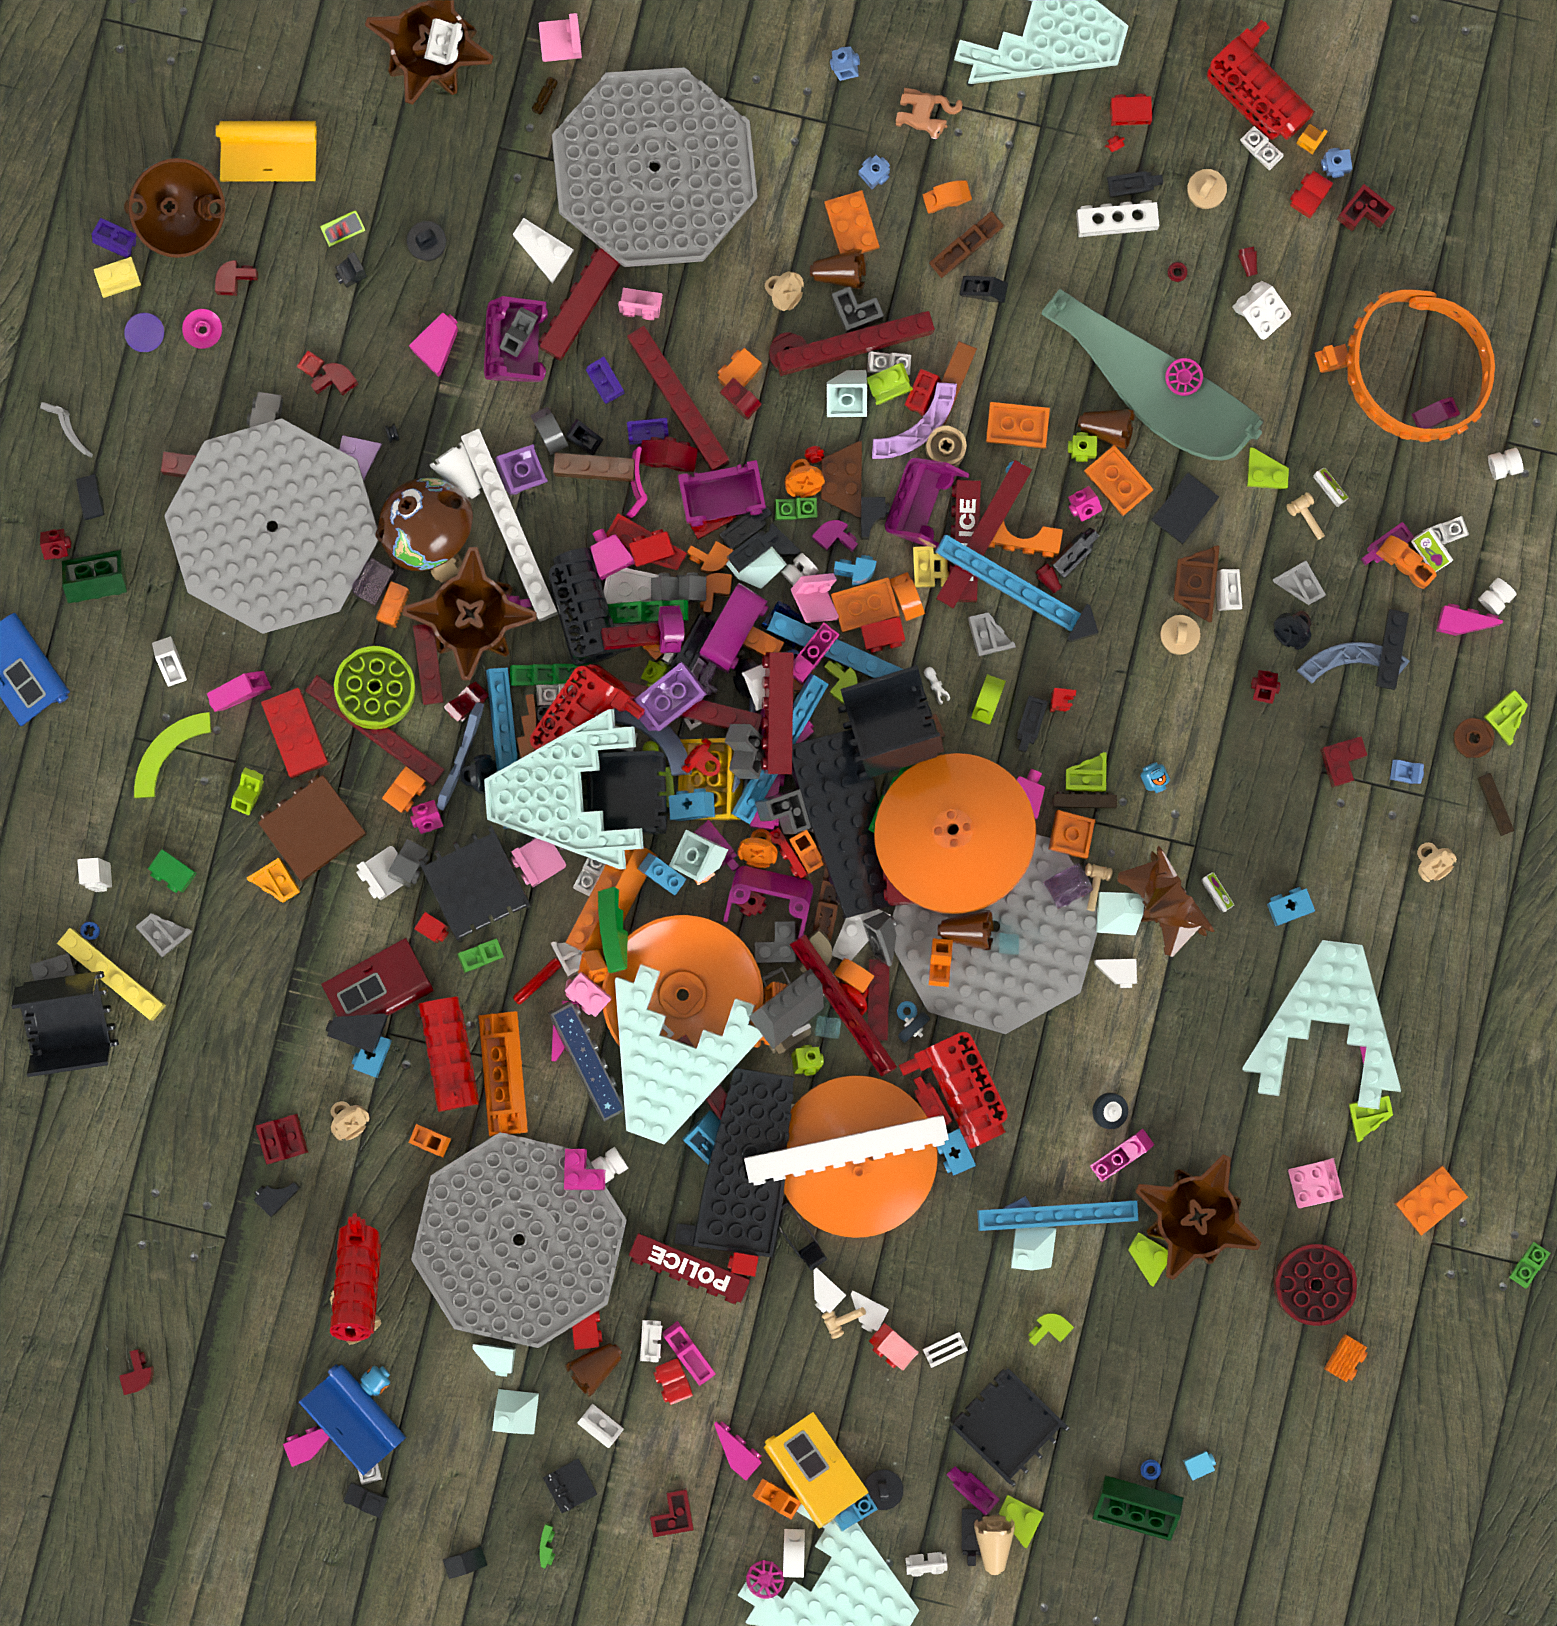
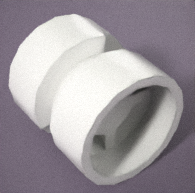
M1517 448L1505 450L1503 455L1498 452L1488 456L1490 471L1495 480L1505 478L1507 473L1515 475L1523 472V463Z
M801 552L793 559L794 564H788L781 573L794 586L802 576L815 575L819 570Z
M1496 578L1489 586L1490 591L1486 590L1478 599L1489 612L1497 616L1505 608L1504 603H1510L1517 595L1514 589L1500 578Z
M615 1147L607 1151L605 1157L599 1156L591 1162L594 1169L606 1170L605 1183L612 1180L615 1173L621 1174L628 1169L627 1164Z

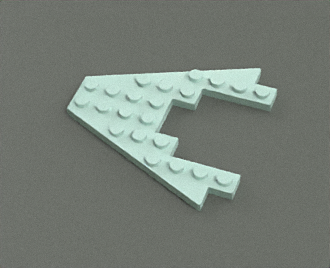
M1322 940L1246 1061L1243 1071L1261 1074L1259 1094L1279 1096L1288 1037L1308 1040L1311 1020L1350 1025L1347 1044L1367 1047L1358 1106L1379 1109L1382 1090L1401 1092V1086L1364 947L1358 944Z

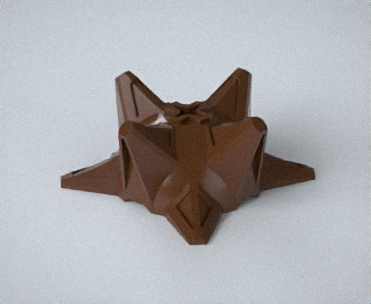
M427 0L404 10L399 16L367 17L365 23L367 28L390 45L391 52L388 72L392 77L404 75L405 102L409 104H414L432 81L451 95L456 94L458 91V68L460 66L492 64L494 56L472 40L477 31L474 26L455 11L454 0ZM435 18L452 24H462L461 30L463 33L461 40L457 44L458 56L453 63L448 65L424 58L432 22Z
M478 547L468 548L457 576L447 580L445 583L443 582L434 597L403 606L404 616L432 627L435 633L436 649L440 654L453 650L462 680H471L483 651L487 650L505 657L509 654L505 636L506 630L534 622L537 619V612L508 600L513 590L510 584L493 581L486 576ZM470 613L474 614V619L470 618Z
M1158 846L1157 855L1153 851L1150 854L1152 862L1119 872L1117 881L1122 885L1125 884L1144 899L1142 901L1144 910L1141 922L1154 921L1159 923L1165 945L1163 947L1164 954L1173 957L1196 931L1203 936H1207L1205 930L1215 931L1192 896L1187 895L1185 889L1181 886L1180 878L1161 847Z
M1223 1154L1201 1176H1192L1181 1169H1177L1174 1172L1173 1185L1171 1187L1144 1184L1137 1186L1135 1192L1158 1215V1218L1147 1229L1148 1236L1163 1239L1168 1244L1167 1278L1174 1280L1196 1258L1203 1259L1207 1264L1214 1263L1219 1253L1226 1247L1249 1250L1259 1249L1261 1242L1239 1220V1210L1242 1203L1240 1197L1232 1195L1228 1190L1231 1157ZM1195 1214H1204L1201 1215V1217H1199L1198 1220H1189L1192 1217H1194Z

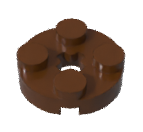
M1477 718L1466 719L1457 726L1453 733L1455 748L1466 758H1480L1486 755L1492 748L1494 732L1492 727L1484 720L1482 721ZM1470 733L1478 734V743L1474 744V742L1469 741Z

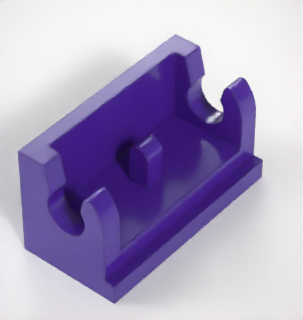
M102 218L99 219L91 234L94 244L125 258L131 256V248L136 245L137 235Z
M604 356L587 366L586 372L605 405L624 394L623 388Z
M667 418L627 422L630 445L642 444V440H650L651 437H658L663 440L664 437H669Z

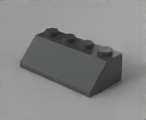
M809 969L748 1016L773 1049L824 1008L822 984L812 970Z

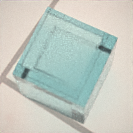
M999 933L998 954L1019 955V935Z
M818 1016L815 1036L839 1039L841 1019Z

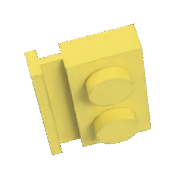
M132 257L93 269L103 298L141 285Z

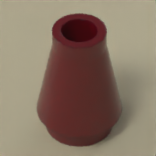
M1254 246L1238 250L1239 255L1237 256L1243 266L1246 277L1258 274L1257 251H1255Z
M1046 563L1035 571L1036 578L1052 594L1062 588L1053 566Z

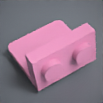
M538 838L520 849L516 848L511 851L513 854L511 857L512 862L516 868L521 867L524 872L521 874L526 885L531 884L532 887H535L566 867V863L555 845Z
M582 972L573 980L569 978L566 981V996L571 1001H577L582 1005L581 1009L588 1015L592 1014L596 1017L611 1000V996Z

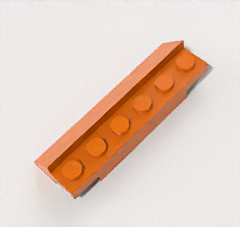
M643 846L644 849L625 850L626 869H618L606 864L566 944L582 952L599 949L605 959L599 925L598 891L611 887L619 889V908L623 910L624 922L647 878L637 868L648 853L656 857L657 855Z
M517 1011L479 1015L489 1136H494L499 1132L506 1134L528 1132Z

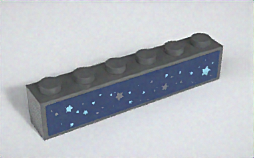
M568 1001L549 1011L548 1014L600 1119L606 1121L625 1111L623 1106L624 1098L621 1093L617 1094L614 1088L617 1084L612 1075L608 1076L605 1070L608 1066L603 1057L599 1058L597 1054L599 1048L594 1039L590 1040L588 1035L590 1033L589 1027L586 1022L582 1023L579 1017L581 1011L577 1004L573 1005L572 1002Z

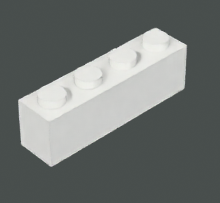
M100 858L78 859L79 884L95 892L107 891L108 887H112L111 865L109 862Z

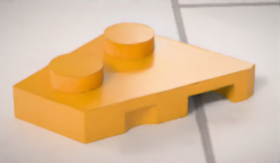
M277 858L247 877L249 882H253L282 903L301 892L281 858Z

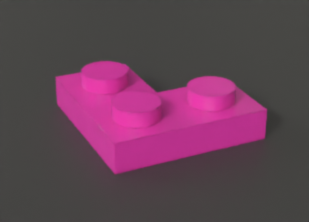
M565 1149L564 1190H605L606 1170L586 1169L587 1149Z

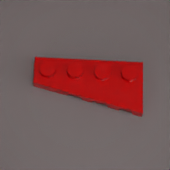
M619 513L606 533L607 537L616 535L631 556L629 543L633 542V538L644 535V538L652 536L650 531ZM673 545L676 555L652 563L678 571L687 553Z

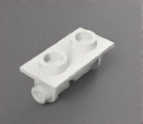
M643 1320L640 1361L658 1362L659 1358H661V1344H657V1341L661 1340L663 1328L661 1321Z
M927 1553L928 1561H924L923 1554L909 1555V1557L905 1558L907 1575L921 1576L923 1573L928 1572L941 1574L947 1571L946 1553Z

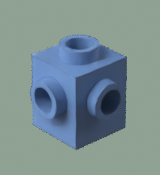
M841 47L838 50L832 51L833 59H830V65L840 81L859 76L857 65H860L858 53H854L851 47Z
M1329 149L1325 153L1324 159H1321L1322 171H1326V176L1340 178L1352 170L1349 149Z
M876 155L873 158H867L862 163L863 167L859 170V176L873 189L877 184L882 185L888 180V174L890 173L888 167L890 165L883 157L879 158Z

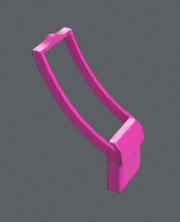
M640 446L633 451L631 458L635 459L636 482H631V486L637 501L626 514L629 519L636 516L647 500V495L642 488L639 475V460L642 450Z

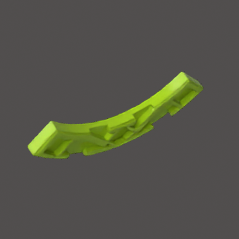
M210 712L192 715L179 720L154 739L139 764L135 779L134 798L155 797L156 781L164 760L185 740L201 734L211 733Z

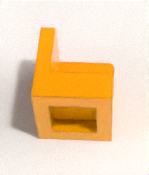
M1309 124L1296 144L1313 155L1328 131L1324 129L1322 132Z

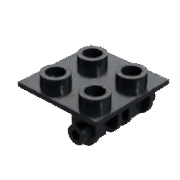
M579 1458L543 1477L561 1513L569 1511L597 1495Z

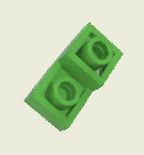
M817 498L774 500L775 520L817 518Z
M1532 1242L1509 1278L1525 1289L1528 1288L1536 1273L1544 1265L1550 1252Z
M548 1523L544 1526L540 1542L541 1567L544 1569L547 1564H552L555 1554L552 1553L553 1547L546 1545L547 1542H552L555 1532L552 1531L553 1525Z

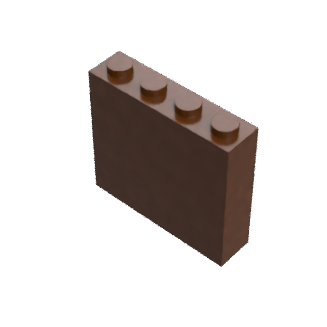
M324 775L313 777L309 780L310 784L304 789L300 787L292 793L294 795L288 801L286 799L280 801L276 805L277 809L273 812L267 811L258 822L302 882L367 835Z

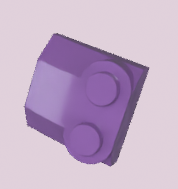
M534 445L520 448L495 458L501 481L509 495L518 494L521 491L548 481L541 468Z

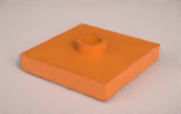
M1056 810L1048 850L1087 859L1095 819Z

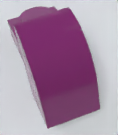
M839 520L824 523L812 536V539L825 551H828L837 540L852 553L858 547V543H856L857 538L850 532L845 533L848 525Z
M660 606L658 625L661 631L660 653L680 652L681 642L684 641V622L680 606Z

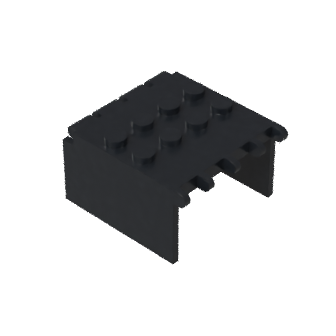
M918 665L840 689L845 705L839 707L838 712H847L850 720L843 723V728H852L855 739L848 741L850 747L858 745L861 755L854 759V763H863L866 771L859 775L860 780L937 757V753L944 752L941 736L937 731L935 721L930 719L933 715L928 701H925L927 697L922 686Z
M657 751L598 753L600 770L587 771V775H581V779H587V795H583V799H587L588 812L603 811L604 831L642 828L643 835L666 834L667 816H660V812H667L666 796H659V792H666V776H659V772H666L665 758H662L664 753Z
M492 825L488 826L491 834L478 840L474 833L472 837L475 842L462 848L455 842L453 845L456 851L444 857L441 856L439 851H436L437 860L425 865L423 859L418 860L458 942L463 941L462 937L473 933L470 925L474 924L476 930H479L491 924L488 917L492 915L495 922L510 915L507 910L509 906L513 913L525 907L528 909L532 908Z
M103 971L24 982L23 986L15 987L11 1006L12 1009H21L22 1018L25 1021L26 1035L29 1038L30 1053L33 1054L30 1055L28 1077L107 1066L109 1064L111 1047L119 1045V1040L111 1039L109 1030H114L116 1026L115 1023L107 1024L105 1013L112 1011L111 1005L103 1006L101 995L108 993L107 987L99 988L98 979L105 976Z
M1006 1366L994 1378L999 1385L995 1387L990 1382L979 1393L984 1400L981 1402L975 1397L965 1408L970 1415L967 1416L962 1411L952 1421L950 1426L1014 1487L1016 1483L1011 1478L1020 1469L1026 1474L1029 1472L1024 1465L1034 1454L1040 1459L1043 1457L1038 1450L1048 1440L1054 1445L1057 1443L1052 1436L1061 1426L1066 1431L1070 1428Z

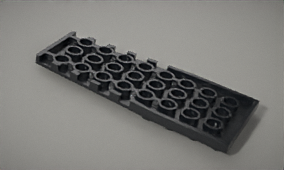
M852 729L792 744V774L795 785L801 791L811 825L810 829H813L816 837L814 839L815 844L820 848L823 856L821 858L824 866L826 865L830 875L828 878L829 882L833 884L837 894L835 897L836 901L840 903L844 913L842 915L843 919L891 906L884 898V889H887V881H884L883 869L877 856L875 834L869 830L879 805L873 777L865 780H860L859 775L866 771L863 763H854V759L861 755L858 745L850 747L848 741L855 739Z
M734 1068L703 1184L693 1246L773 1257L783 1202L785 1179L774 1181L773 1178L765 1179L766 1183L754 1185L753 1182L749 1183L744 1158L787 1149L789 1122L791 1121V1102L793 1101V1081H795L793 1076Z

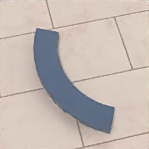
M1351 642L1332 646L1312 656L1297 672L1312 684L1323 673L1340 665L1365 663L1379 666L1382 646L1364 642ZM1404 656L1401 658L1399 674L1410 662Z
M477 702L469 715L462 747L459 748L454 761L455 765L439 793L437 808L444 811L471 750L484 707L482 703Z
M615 707L613 708L615 724L635 727L643 731L644 734L661 747L668 761L671 776L691 775L692 771L686 773L681 769V765H684V760L688 755L682 742L668 725L661 731H648L641 720L634 717L627 710L618 711Z

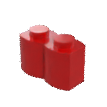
M1314 170L1310 175L1307 173L1301 181V184H1303L1300 191L1296 189L1290 198L1292 200L1290 206L1311 219L1333 185L1331 181Z
M679 1358L655 1367L656 1371L653 1373L657 1383H662L664 1390L661 1391L665 1403L669 1401L670 1405L694 1396Z

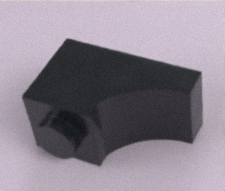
M355 252L347 255V258L335 267L337 270L335 276L339 284L344 283L346 288L367 277Z
M963 276L959 295L987 302L1005 303L1008 283L996 277Z
M861 497V540H869L873 526L878 521L885 520V515H889V503H885V497Z
M296 1182L283 1189H275L270 1185L266 1187L261 1186L255 1192L257 1197L254 1201L270 1217H273L301 1187Z
M351 1482L343 1502L380 1518L389 1497Z

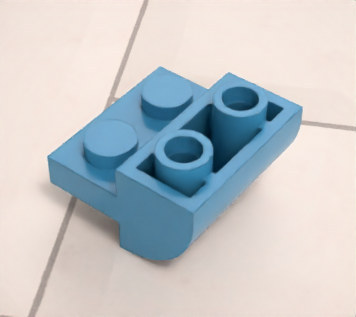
M861 555V558L857 557L855 565H852V561L840 559V562L835 561L834 575L853 578L852 586H860L866 584L873 577L876 561L873 560V557Z
M866 1494L836 1515L834 1520L842 1532L878 1509L869 1494Z

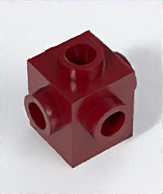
M64 529L40 532V546L44 560L60 559L68 556L71 540L70 536H66Z
M1258 670L1257 677H1253L1251 682V689H1254L1253 700L1273 704L1275 694H1279L1281 682H1278V673Z
M751 891L748 901L754 899L756 901L754 905H749L748 901L744 904H736L741 908L740 912L748 917L751 914L754 916L757 913L762 914L767 906L764 903L766 900L763 897L764 893Z

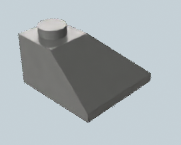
M882 912L862 922L874 957L885 965L891 966L897 935L895 931L896 922L892 916Z

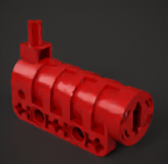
M1261 20L1251 30L1247 28L1232 40L1211 61L1207 71V79L1268 139H1275L1281 134L1288 140L1306 124L1315 111L1253 50L1259 44V38L1270 28L1265 21ZM1224 86H1226L1231 91V93L1226 92ZM1252 113L1259 119V121L1253 119Z
M600 665L579 666L573 671L531 734L530 744L537 750L614 707L618 711L627 710L637 719L643 716L645 709L633 701L635 695L628 691L621 681ZM573 685V688L568 693V688ZM552 718L550 722H548V724L546 725L547 719ZM540 736V744L537 743L538 739L536 737Z
M449 997L419 1003L438 1112L479 1105L464 1015L459 1004V998Z
M958 1033L914 1054L915 1058L898 1065L903 1076L918 1069L923 1071L931 1067L969 1149L1006 1133L1002 1123L1007 1119V1110L969 1033ZM960 1036L968 1039V1042H966L968 1049L971 1046L973 1050L966 1052L964 1055L962 1054V1051L965 1050L964 1045L958 1044ZM969 1054L977 1057L975 1065L967 1063L966 1058ZM979 1065L982 1067V1069H978L980 1075L984 1074L986 1077L983 1079L984 1084L987 1085L989 1083L991 1086L984 1088L982 1091L979 1088L983 1087L982 1083L975 1080L978 1077L976 1071L973 1073L971 1069ZM986 1091L994 1093V1100L992 1102H987L984 1099ZM997 1101L999 1103L998 1106H995L997 1111L1003 1112V1115L1000 1116L1001 1120L993 1118L995 1111L993 1108L989 1109L988 1107L994 1105Z
M353 1213V1217L348 1218L347 1225L341 1227L338 1233V1260L335 1266L336 1279L334 1280V1298L332 1300L333 1315L330 1322L331 1335L344 1341L365 1340L371 1333H374L381 1258L379 1232L375 1228L366 1225L365 1219L357 1217L356 1213Z

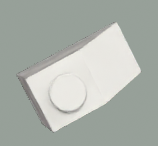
M172 637L153 642L154 655L167 686L186 681L187 678Z
M1136 959L1094 961L1095 966L1114 984H1120V988H1132V984L1137 983Z
M816 1267L814 1269V1297L817 1301L815 1306L823 1313L826 1310L830 1313L846 1294Z
M852 1290L851 1297L855 1309L863 1307L866 1310V1314L858 1318L859 1322L863 1323L861 1327L871 1333L873 1330L878 1331L889 1309Z

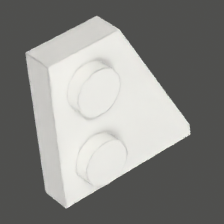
M552 942L551 946L568 978L578 974L583 952L566 943Z

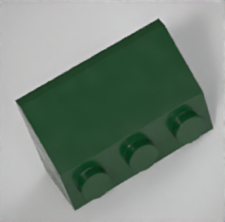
M121 550L63 560L62 586L67 602H81L126 593L127 579Z

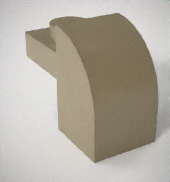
M818 927L807 938L825 964L828 965L832 957L831 941L821 928ZM803 963L799 964V969L803 973L806 972L807 969Z

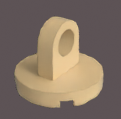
M1202 169L1196 172L1190 178L1187 185L1188 197L1199 208L1209 209L1217 207L1224 200L1227 193V184L1224 177L1212 169Z
M788 271L781 276H772L765 283L767 293L772 296L773 304L779 310H792L802 298L803 292H801V288H804V282L802 277L795 272Z
M1175 615L1167 619L1163 624L1160 632L1161 642L1170 653L1176 655L1188 654L1199 643L1200 628L1192 618L1185 615Z
M1429 842L1422 844L1417 851V855L1422 861L1418 872L1420 877L1426 882H1430L1432 879L1437 881L1445 877L1452 871L1454 867L1452 864L1456 863L1457 860L1452 850L1448 848L1437 849L1433 843ZM1431 849L1432 853L1424 857L1425 851Z
M340 1101L331 1108V1115L334 1119L331 1124V1132L338 1140H351L365 1130V1124L369 1122V1114L362 1106H350L347 1102Z

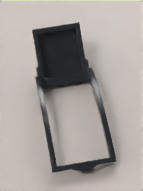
M786 1201L782 1204L781 1210L790 1205L814 1241L797 1252L779 1225L778 1228L796 1254L812 1271L825 1262L827 1257L791 1203Z

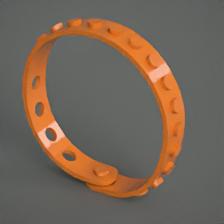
M1398 290L1391 293L1387 291L1379 295V300L1375 304L1371 301L1366 306L1364 316L1357 318L1353 326L1355 331L1348 340L1349 351L1346 356V366L1348 370V383L1351 386L1355 400L1366 415L1383 430L1402 439L1419 440L1420 442H1429L1436 439L1442 441L1451 438V435L1456 432L1458 435L1468 429L1467 424L1471 421L1475 423L1482 416L1480 411L1487 403L1493 387L1495 360L1491 342L1486 331L1469 311L1454 302L1437 298V294L1434 292ZM1409 302V307L1445 314L1458 322L1467 331L1478 349L1483 373L1479 399L1467 419L1444 428H1417L1406 425L1391 417L1374 401L1362 379L1359 365V349L1364 328L1369 317L1376 309L1389 303Z

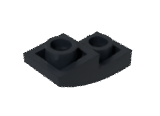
M96 474L76 479L84 519L89 520L104 516L103 498L99 492V482Z

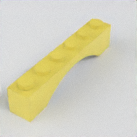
M69 928L57 944L91 972L103 971L105 976L100 979L149 1020L154 1021L166 1006L150 991L110 961L76 930Z

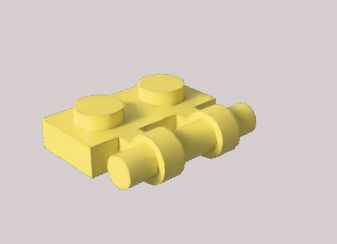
M913 547L915 587H935V579H940L941 587H943L950 573L948 572L949 560L934 554L933 547ZM934 561H940V572H934Z

